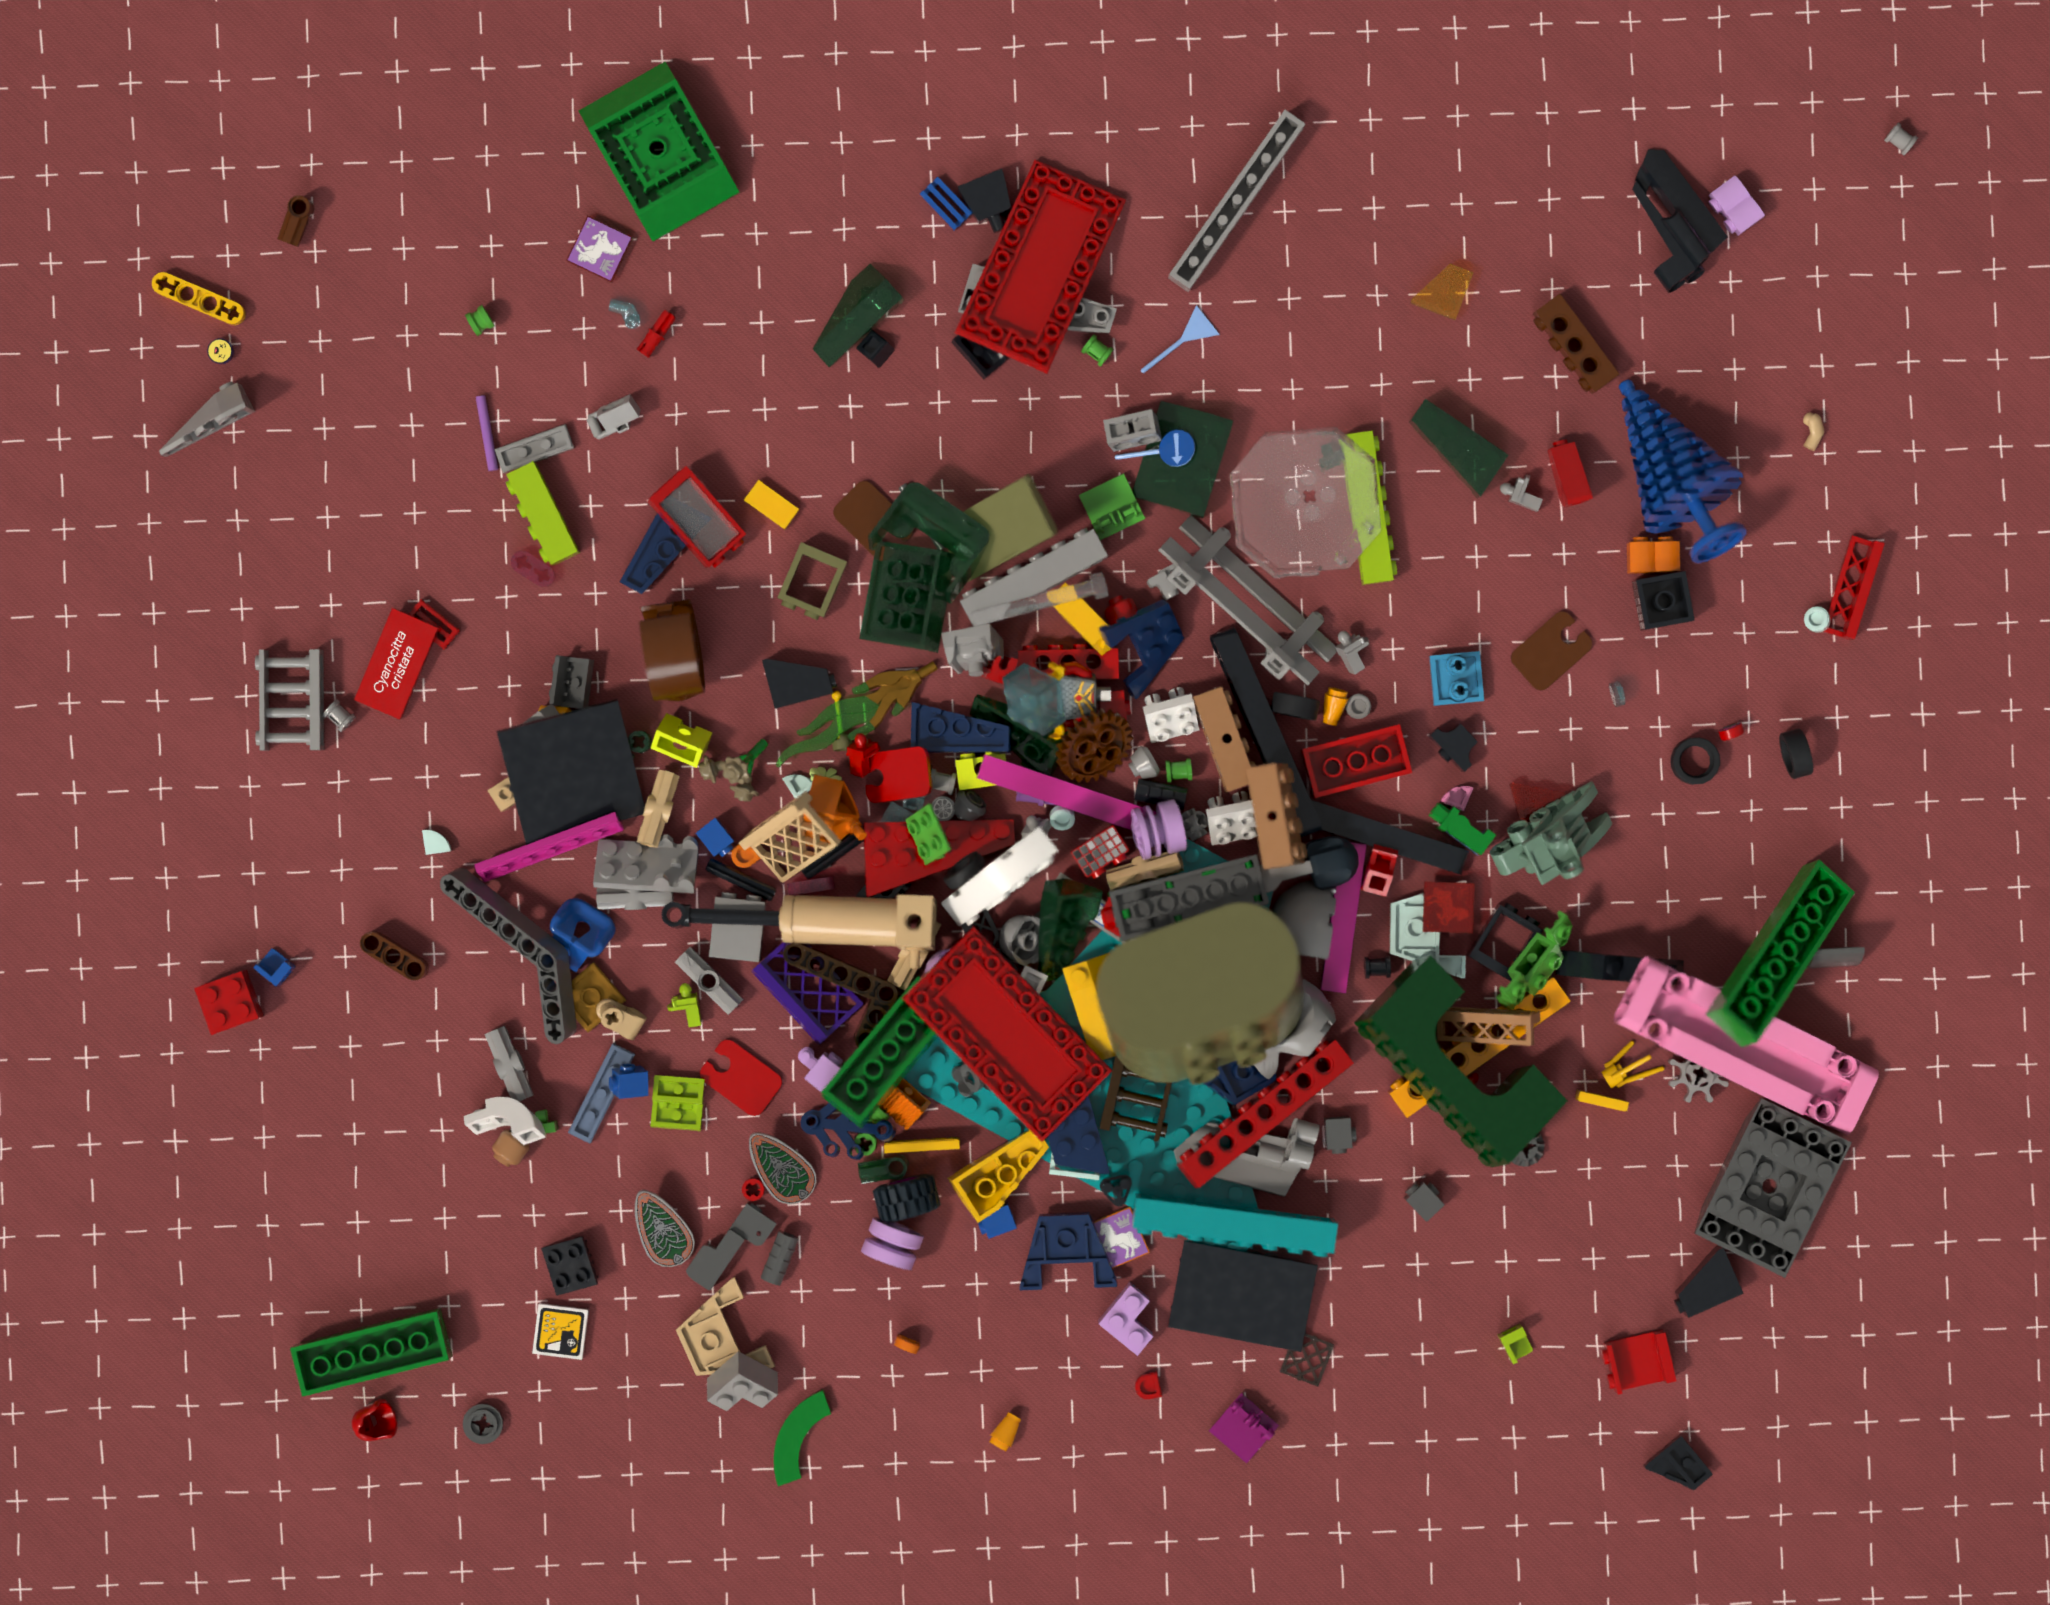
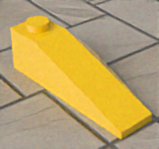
M1110 952L1062 967L1086 1044L1102 1060L1116 1056L1111 1047L1097 999L1098 975L1103 962Z
M1027 1130L968 1164L947 1179L960 1200L977 1223H979L1002 1207L1005 1203L1004 1201L1018 1187L1020 1181L1031 1171L1049 1146L1045 1140L1040 1142L1030 1130Z

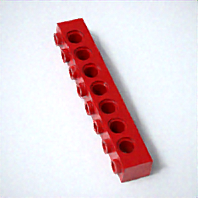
M1326 1039L1315 1048L1316 1053L1311 1057L1304 1056L1295 1063L1297 1066L1295 1070L1291 1073L1288 1070L1276 1078L1278 1083L1272 1088L1269 1085L1257 1094L1259 1098L1252 1104L1250 1101L1246 1102L1237 1110L1240 1114L1233 1119L1231 1117L1226 1118L1218 1125L1220 1130L1213 1135L1209 1132L1199 1140L1201 1144L1194 1151L1192 1148H1189L1179 1156L1181 1161L1176 1165L1194 1188H1200L1354 1064L1336 1039L1329 1042ZM1320 1058L1327 1064L1324 1072H1320L1316 1067L1317 1060ZM1300 1074L1305 1075L1308 1080L1304 1088L1300 1087L1297 1083V1077ZM1281 1089L1288 1093L1286 1103H1282L1278 1099V1092ZM1261 1105H1265L1269 1109V1115L1266 1119L1259 1116L1258 1109ZM1242 1120L1247 1121L1250 1125V1130L1247 1134H1243L1239 1130V1124ZM1222 1136H1227L1230 1139L1231 1144L1227 1150L1222 1149L1219 1144ZM1204 1151L1208 1152L1211 1156V1162L1207 1166L1203 1165L1200 1161V1155Z

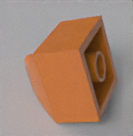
M814 774L809 792L812 799L808 804L840 840L849 833L854 834L858 840H863L867 833L861 828L857 806L845 782ZM804 813L803 821L812 824V821ZM804 829L805 836L813 838V832ZM820 834V841L830 843L824 835Z

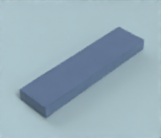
M612 1043L568 1131L569 1134L591 1144L615 1096L609 1088V1077H612V1068H620L621 1064L631 1063L635 1053Z

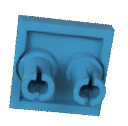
M1480 651L1429 656L1433 706L1484 701Z

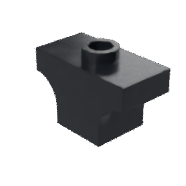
M1458 724L1450 732L1434 729L1428 735L1440 748L1438 754L1447 763L1451 760L1462 772H1465L1472 766L1469 761V752L1478 741L1461 724Z

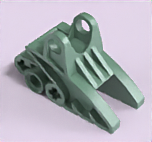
M1591 781L1576 791L1561 797L1560 800L1557 799L1546 805L1545 808L1542 807L1535 811L1529 817L1530 822L1520 820L1511 824L1507 829L1510 838L1500 842L1490 850V855L1499 874L1504 876L1510 875L1524 867L1527 873H1536L1541 885L1558 875H1561L1564 879H1570L1583 872L1584 867L1581 857L1594 847L1613 824L1606 812L1587 823L1581 814L1598 794L1594 783Z

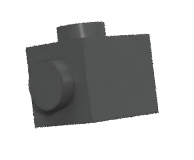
M1349 1116L1324 1118L1326 1149L1332 1150V1154L1347 1153V1148H1353L1352 1142L1357 1141L1356 1127H1351V1118Z
M1423 1181L1419 1184L1414 1182L1405 1191L1407 1195L1404 1199L1426 1222L1444 1206L1443 1202L1437 1197L1440 1192L1431 1182L1427 1185Z

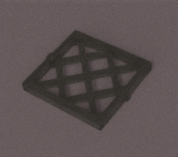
M1306 1333L1304 1336L1309 1337L1311 1341L1302 1345V1352L1305 1357L1296 1361L1293 1354L1296 1351L1287 1350L1279 1372L1294 1377L1298 1381L1302 1380L1318 1387L1334 1344ZM1316 1342H1322L1327 1347L1319 1351ZM1313 1344L1316 1352L1307 1355L1304 1348ZM1328 1351L1326 1358L1323 1361L1321 1353ZM1289 1355H1291L1293 1363L1286 1365ZM1318 1355L1321 1364L1312 1367L1309 1359ZM1307 1361L1310 1369L1301 1372L1298 1364ZM1295 1365L1298 1374H1292L1287 1369ZM1322 1367L1317 1378L1314 1370ZM1312 1372L1315 1380L1305 1379L1303 1375Z

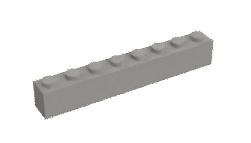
M1284 110L1175 265L1168 279L1189 293L1305 127L1304 122L1287 110Z

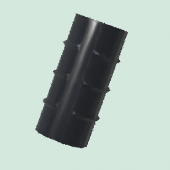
M1139 778L1134 800L1156 805L1159 802L1174 799L1178 808L1184 810L1188 788L1180 787L1176 784L1170 785L1164 782L1160 783Z

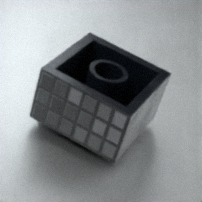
M1686 571L1632 581L1641 631L1695 621Z

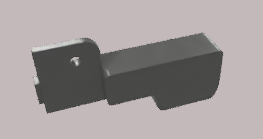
M747 1202L719 1245L715 1247L711 1244H704L687 1268L686 1273L705 1289L711 1290L744 1240L746 1239L756 1246L762 1245L777 1223L761 1212V1208ZM757 1231L761 1232L760 1236L757 1235Z

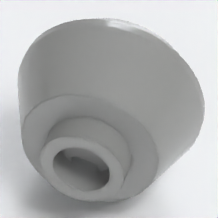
M1140 746L1130 757L1132 762L1128 766L1135 777L1140 775L1142 779L1158 776L1160 770L1147 747Z

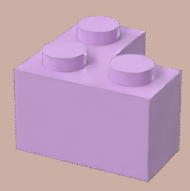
M1129 1282L1098 1320V1324L1137 1356L1153 1338V1333L1136 1320L1137 1316L1150 1302L1149 1297Z

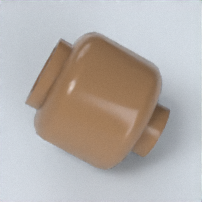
M504 1130L492 1146L493 1157L507 1167L518 1165L528 1152L530 1146L529 1144L523 1145L512 1135L511 1130Z

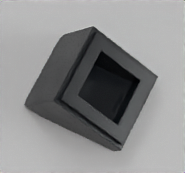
M873 330L856 347L861 354L878 368L885 363L895 350Z

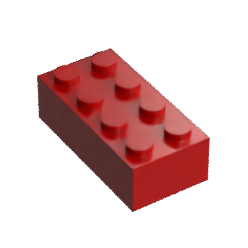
M1400 724L1301 749L1313 798L1412 773Z

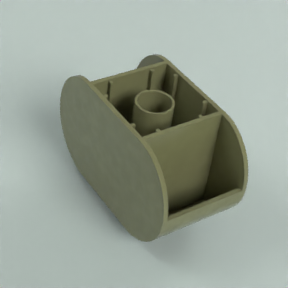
M1233 903L1133 938L1117 946L1107 956L1100 969L1097 981V999L1111 1047L1125 1067L1134 1074L1155 1082H1178L1189 1078L1191 1084H1202L1219 1075L1217 1067L1237 1060L1239 1067H1248L1263 1061L1267 1057L1266 1050L1281 1043L1297 1025L1304 1004V989L1297 947L1285 924L1276 915L1263 907L1250 903Z

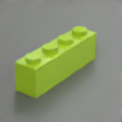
M532 461L506 474L509 481L505 482L511 495L516 494L520 502L517 504V508L523 518L527 516L531 524L527 528L533 540L538 539L542 546L539 549V553L543 561L555 566L579 554L580 551L537 464Z

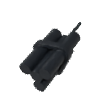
M1124 1174L1105 1178L1100 1182V1189L1115 1206L1120 1207L1127 1201L1132 1180L1128 1175ZM1119 1179V1182L1112 1183L1111 1180ZM1122 1189H1127L1125 1197L1122 1194ZM1111 1191H1112V1193L1114 1194V1196H1113V1197H1114V1200H1113L1112 1197L1108 1194V1193H1110Z

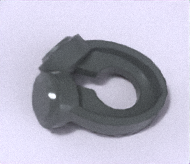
M966 1064L956 1065L951 1071L953 1079L959 1083L958 1089L962 1096L969 1097L984 1086V1083ZM969 1072L972 1074L975 1083L968 1079Z

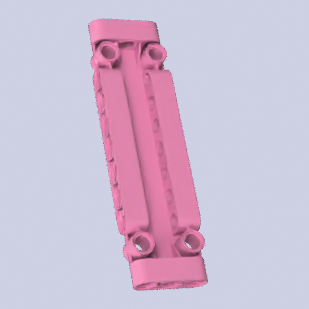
M1648 956L1641 960L1615 1013V1023L1803 1116L1806 1115L1845 1135L1853 1131L1878 1080L1879 1071L1876 1068L1837 1050L1833 1045L1776 1017L1773 1018L1758 1042L1741 1047L1706 1015V1012L1721 990L1692 976L1689 977ZM1675 977H1677L1678 982L1676 986L1672 988V980ZM1653 1023H1655V1030L1652 1033H1650L1649 1028ZM1844 1059V1064L1842 1068L1839 1069V1063L1841 1060ZM1822 1104V1110L1817 1114V1108Z

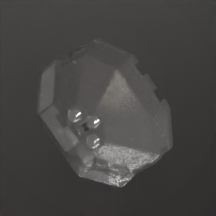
M1337 427L1266 432L1230 474L1236 546L1274 578L1299 575L1300 577L1316 576L1322 570L1348 569L1381 531L1375 459ZM1305 490L1308 492L1314 490L1316 492L1314 495L1316 498L1315 502L1311 500L1308 503L1305 502Z

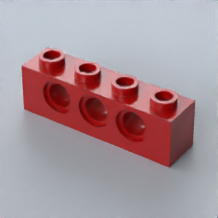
M1075 644L1073 649L1064 650L1063 645H1048V650H1038V645L1023 646V650L1018 651V681H1054L1047 676V674L1053 673L1054 670L1050 667L1046 670H1040L1036 666V660L1040 656H1046L1050 659V662L1059 665L1061 664V659L1066 655L1074 657L1076 662L1088 668L1091 673L1095 674L1096 680L1119 679L1118 648H1112L1103 656L1095 649H1088V644ZM1097 655L1101 661L1100 666L1096 669L1089 668L1086 664L1088 656Z

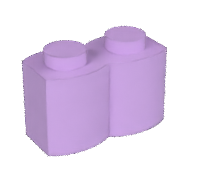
M1733 176L1709 194L1711 200L1708 203L1715 213L1720 212L1724 216L1725 221L1723 223L1731 234L1735 232L1739 236L1765 216L1736 176Z

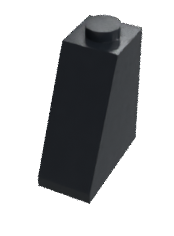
M771 659L762 660L775 709L834 694L833 688H837L834 673L829 674L828 669Z
M1719 1245L1714 1247L1675 1291L1677 1299L1674 1300V1303L1680 1314L1684 1312V1315L1690 1318L1744 1294L1723 1247Z

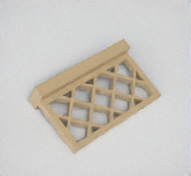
M807 791L758 824L739 842L744 850L751 847L782 883L841 842L808 804L812 797ZM804 813L812 821V824L803 821ZM789 825L797 827L798 834L791 832ZM804 829L813 832V838L805 836ZM820 834L824 835L830 843L820 841ZM776 835L783 836L784 843L776 841ZM791 839L799 841V848L791 846ZM761 844L770 846L771 853L767 852ZM806 844L814 846L815 853L807 851ZM777 849L784 850L786 857L778 855ZM792 853L800 855L801 862L793 860ZM779 863L787 865V873L782 870Z

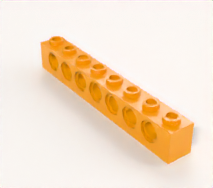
M1550 976L1545 987L1537 992V994H1542L1545 998V1003L1542 1007L1535 1008L1532 1003L1534 996L1527 992L1522 1002L1516 1005L1513 1010L1540 1011V1022L1534 1024V1027H1536L1571 1001L1555 978ZM1502 1005L1499 1006L1498 1008H1496V1009L1509 1010V1009H1507L1506 1007H1504V1006H1502ZM1474 1024L1471 1027L1473 1031L1470 1034L1477 1036L1482 1030ZM1493 1024V1025L1489 1028V1030H1490L1491 1033H1492V1031H1491V1030H1492V1027H1493L1495 1024ZM1517 1025L1512 1030L1518 1038L1526 1034V1025ZM1451 1041L1453 1045L1447 1050L1441 1048V1051L1450 1060L1454 1053H1462L1463 1062L1456 1067L1467 1076L1508 1047L1509 1044L1484 1043L1483 1048L1476 1052L1471 1048L1472 1042ZM1400 1077L1390 1085L1392 1089L1388 1093L1404 1116L1408 1118L1424 1107L1427 1100L1421 1094L1412 1095L1409 1086L1410 1082Z

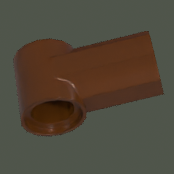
M297 195L288 202V211L277 239L299 247L309 218L314 213V205L308 198ZM304 201L307 206L306 211L299 215L295 207L297 203Z

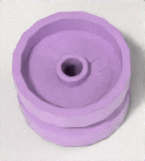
M873 1217L869 1231L877 1238H865L861 1252L883 1263L912 1270L916 1256L907 1249H920L924 1235L894 1221L884 1222L880 1221L879 1218Z

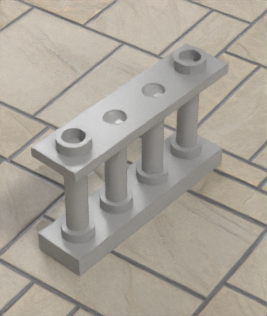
M309 649V655H306V657L269 658L268 650H259V655L255 656V669L259 670V730L256 731L255 735L256 745H260V750L269 751V743H306V745H310V750H324V717L322 716L324 713V650ZM306 667V670H309V680H306V683H269V668ZM269 693H306V695H310V705H306V708H269ZM269 718H306V720H310V730H306V733H269Z

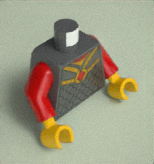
M1075 661L1059 665L1050 662L1048 665L1054 670L1053 673L1047 674V676L1055 681V720L1059 722L1058 724L1048 723L1047 728L1055 729V732L1049 735V737L1056 740L1061 739L1060 735H1064L1067 732L1066 727L1073 728L1075 726L1073 723L1074 719L1080 722L1082 721V714L1090 717L1091 710H1094L1096 713V702H1111V686L1096 687L1095 674Z

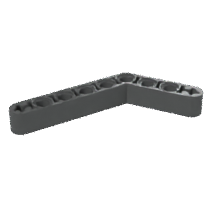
M457 868L444 875L440 880V887L444 894L537 966L544 1031L548 1041L553 1044H560L576 1032L577 1025L569 957L566 948L467 869Z

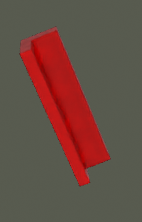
M1853 535L1850 537L1827 611L1831 620L1832 617L1841 614L1845 624L1842 632L1829 627L1823 632L1848 640L1855 639L1885 543L1876 540L1869 541ZM1855 543L1868 546L1866 556L1858 561L1853 553ZM1850 559H1852V561L1854 562L1851 565H1849ZM1864 561L1863 566H1862V569H1861L1859 563H1861V562ZM1856 566L1860 574L1859 579L1849 584L1845 576L1846 571ZM1844 581L1846 587L1841 589ZM1856 585V589L1854 592L1851 587ZM1848 589L1852 601L1850 605L1842 609L1838 597L1840 593ZM1837 606L1839 611L1834 613L1835 607ZM1847 609H1849L1848 614H1847V616H1846V614H1845L1844 611H1846Z

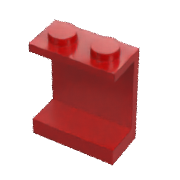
M1662 1329L1603 1342L1605 1349L1601 1350L1604 1365L1608 1364L1610 1374L1606 1375L1609 1388L1614 1389L1618 1395L1623 1394L1622 1390L1661 1381H1665L1667 1384L1676 1382L1666 1332Z

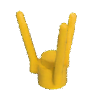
M1632 1040L1612 1060L1604 1064L1606 1069L1601 1071L1612 1089L1615 1086L1619 1088L1624 1084L1664 1071L1665 1068L1660 1066L1627 1077L1626 1073L1652 1058L1651 1055H1647L1625 1068H1622L1620 1064L1615 1066L1635 1044Z

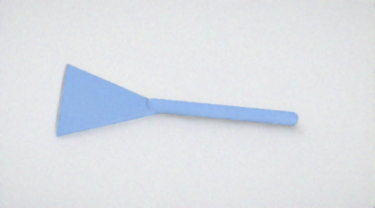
M1196 305L1182 337L1144 366L1141 372L1145 373L1183 342L1220 334Z

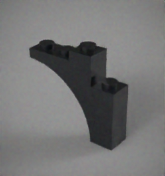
M1561 950L1564 958L1561 966L1556 970V975L1631 982L1639 963L1644 957ZM1652 958L1684 974V960ZM1677 977L1672 980L1671 985L1677 984Z

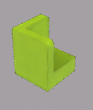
M1520 1324L1498 1334L1513 1365L1518 1363L1517 1359L1533 1351L1526 1337L1527 1335Z

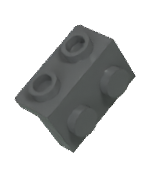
M556 655L552 667L553 679L549 690V704L577 709L588 707L594 660Z

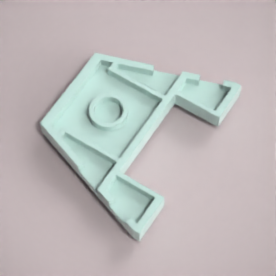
M1461 880L1452 884H1467V881ZM1425 892L1390 903V954L1410 961L1431 955L1448 974L1465 978L1466 956L1439 955L1440 931L1423 930Z

